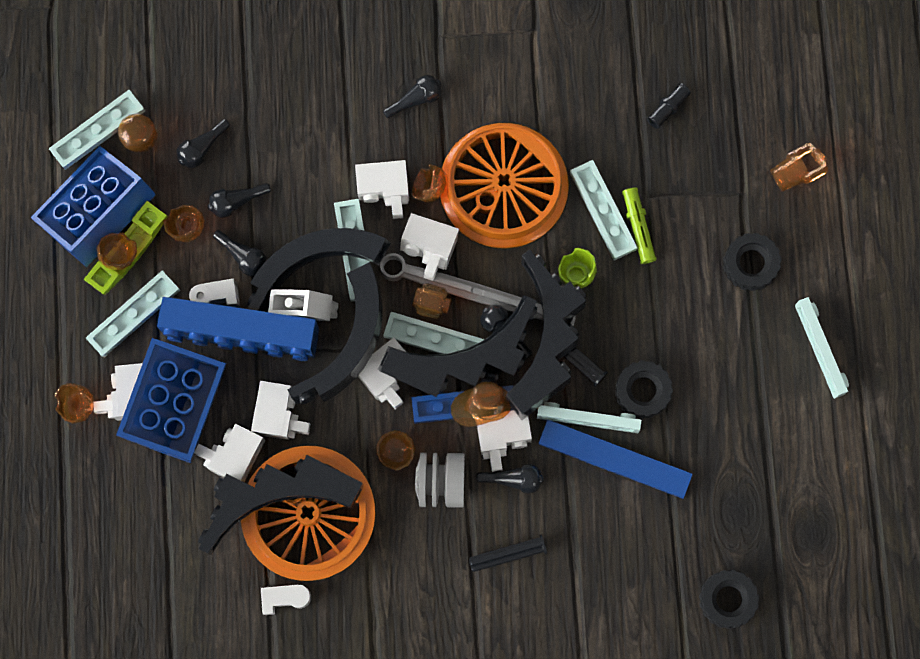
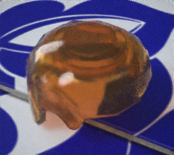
M142 114L128 115L122 119L118 128V136L122 145L136 153L146 152L154 147L158 138L154 123L150 118Z
M432 164L428 165L431 167L430 169H420L412 187L413 198L428 203L440 198L446 187L445 172L440 167Z
M182 205L176 209H171L168 219L164 220L163 224L165 231L176 241L187 243L198 238L204 228L205 221L201 211L196 207Z
M125 233L107 234L101 238L96 248L98 260L110 270L125 269L132 264L137 255L135 240L129 239Z
M75 383L64 384L54 394L58 401L55 410L67 422H83L88 419L93 411V396L88 388Z
M397 430L387 432L382 435L377 443V456L382 465L390 469H403L409 466L415 457L416 447L414 441L405 432Z

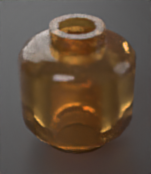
M425 283L422 288H417L412 306L416 307V313L421 316L439 319L442 313H448L451 299L447 298V290L445 288Z

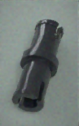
M679 83L668 97H663L660 100V105L647 117L648 123L652 127L659 129L671 114L674 115L678 111L679 105L691 95L689 88Z

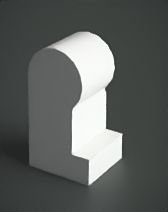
M234 278L194 286L189 293L190 301L216 305L227 303L230 307L241 308L238 286Z
M303 585L261 588L263 615H274L275 607L293 606L299 609L305 608L311 602V593Z

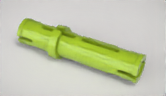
M638 188L626 189L622 191L628 211L626 217L631 222L641 264L654 262L657 259L644 216L646 215V210L642 208Z

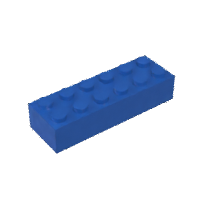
M162 297L157 324L159 330L164 336H167L169 341L182 342L183 339L193 340L192 344L207 346L208 343L218 344V348L232 350L234 346L243 348V352L257 354L258 350L267 351V355L273 357H283V354L293 355V359L299 361H308V358H315L319 327L315 319Z

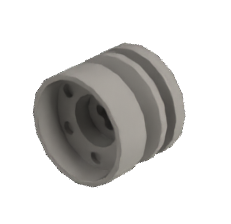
M420 452L415 480V491L419 500V507H426L428 495L432 496V507H437L439 496H444L447 508H464V453H447L445 465H440L437 453H433V464H427V453Z

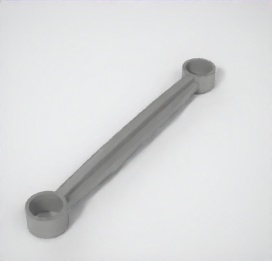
M396 253L384 256L380 264L383 277L389 281H398L403 277L484 305H501L506 311L512 313L522 299L503 291L439 272L436 273L434 281L424 278V268L405 264L403 257ZM389 260L400 261L402 263V271L397 275L386 273L384 270L386 262ZM536 303L535 306L538 308L534 318L543 320L542 306ZM575 316L571 318L570 323L574 325Z

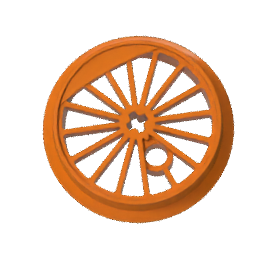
M512 123L485 125L462 137L448 153L443 163L439 180L441 202L453 225L469 239L494 248L523 246L546 234L560 218L566 205L569 189L568 174L564 161L554 145L535 130ZM501 138L502 169L494 156L488 140ZM505 138L515 139L517 144L506 169ZM484 143L495 169L473 150L475 146ZM520 145H523L530 152L511 170ZM469 153L490 173L463 164L461 161ZM533 155L540 161L536 165L517 172ZM543 167H546L553 176L520 178ZM457 168L487 179L455 180ZM500 180H502L503 182L509 180L508 186H506L505 184L499 186ZM553 183L554 190L553 194L549 195L521 184ZM488 185L460 198H457L454 188L455 186ZM518 190L548 200L549 204L544 211H540ZM513 194L538 217L526 223ZM483 196H490L493 198L494 203L490 206H483L480 203V199ZM507 196H509L522 224L520 227L508 228ZM476 197V207L468 214L461 206V203ZM503 197L504 228L489 227L500 199ZM478 212L489 214L484 225L474 220L473 217Z
M299 446L284 450L269 458L255 471L248 484L255 487L254 478L260 468L264 469L266 464L283 472L290 467H296L300 459L304 460L306 455L364 484L355 503H359V518L322 514L346 507L341 504L322 508L329 501L323 500L319 503L320 499L316 498L314 502L313 498H309V501H307V498H297L295 500L283 501L296 510L263 507L242 519L241 527L248 547L265 567L289 579L313 581L324 579L343 571L360 556L368 544L373 531L375 503L367 479L351 460L328 448ZM305 508L309 510L315 509L312 512L314 517L311 520L307 517L302 518L305 515L303 511ZM260 510L296 515L263 525L258 523V511ZM321 518L358 522V525L348 535ZM297 520L270 542L265 543L261 535L262 529ZM319 523L345 538L335 546ZM300 525L282 557H278L270 547ZM314 526L317 527L332 547L331 550L323 555L321 554ZM305 527L300 564L286 561L289 552ZM310 527L318 558L304 565Z

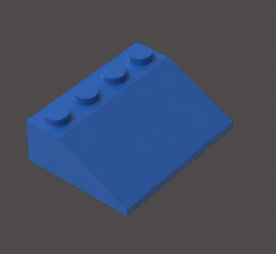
M99 146L31 218L85 267H88L128 225L145 202H149L156 194L142 178Z
M152 338L116 436L191 463L225 371L226 363Z

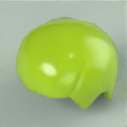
M575 248L571 254L564 255L558 267L560 280L565 285L571 282L574 287L584 288L592 283L597 273L595 257L588 250Z

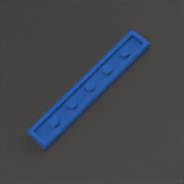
M548 419L538 443L541 446L682 499L686 494L692 477V473Z

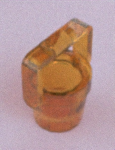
M807 143L789 153L785 160L770 171L778 187L783 192L802 183L808 184L826 174L829 169L826 164L827 159L818 148L816 149L812 143ZM811 152V156L817 164L820 165V167L811 172H808L800 158Z

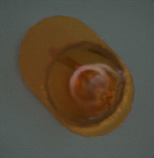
M492 382L479 383L474 388L460 393L453 400L451 415L458 424L466 427L500 420L511 410V407L506 402L508 391Z

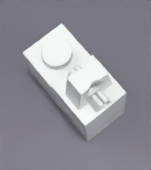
M405 160L355 165L359 200H364L365 203H374L379 201V198H384L386 206L392 205L393 219L403 218L402 204H408L409 201Z
M411 213L401 238L400 250L410 256L423 257L422 263L427 264L424 278L434 281L438 268L447 269L457 242L459 229Z
M271 289L268 312L310 318L316 321H330V318H337L338 303L332 301V295L311 290Z
M392 338L372 354L358 377L377 401L380 400L382 403L387 399L392 407L397 409L403 404V401L396 393L400 389L395 378L378 370L388 346L405 351L397 340Z
M143 363L115 366V373L111 374L113 389L116 388V391H112L111 395H107V400L93 402L94 413H108V418H115L117 421L122 420Z
M260 381L251 432L260 436L285 440L295 438V433L309 435L311 424L298 421V415H294L289 411L290 408L295 406V402L287 390L291 388V385Z
M514 410L476 416L481 455H483L484 460L490 459L492 472L502 471L501 457L507 456V446L511 445L512 449L524 448L532 440L528 416L521 420Z
M235 424L233 429L229 428L223 438L224 446L213 445L212 449L198 444L194 453L206 460L204 466L210 471L222 477H225L227 473L245 482L265 439Z

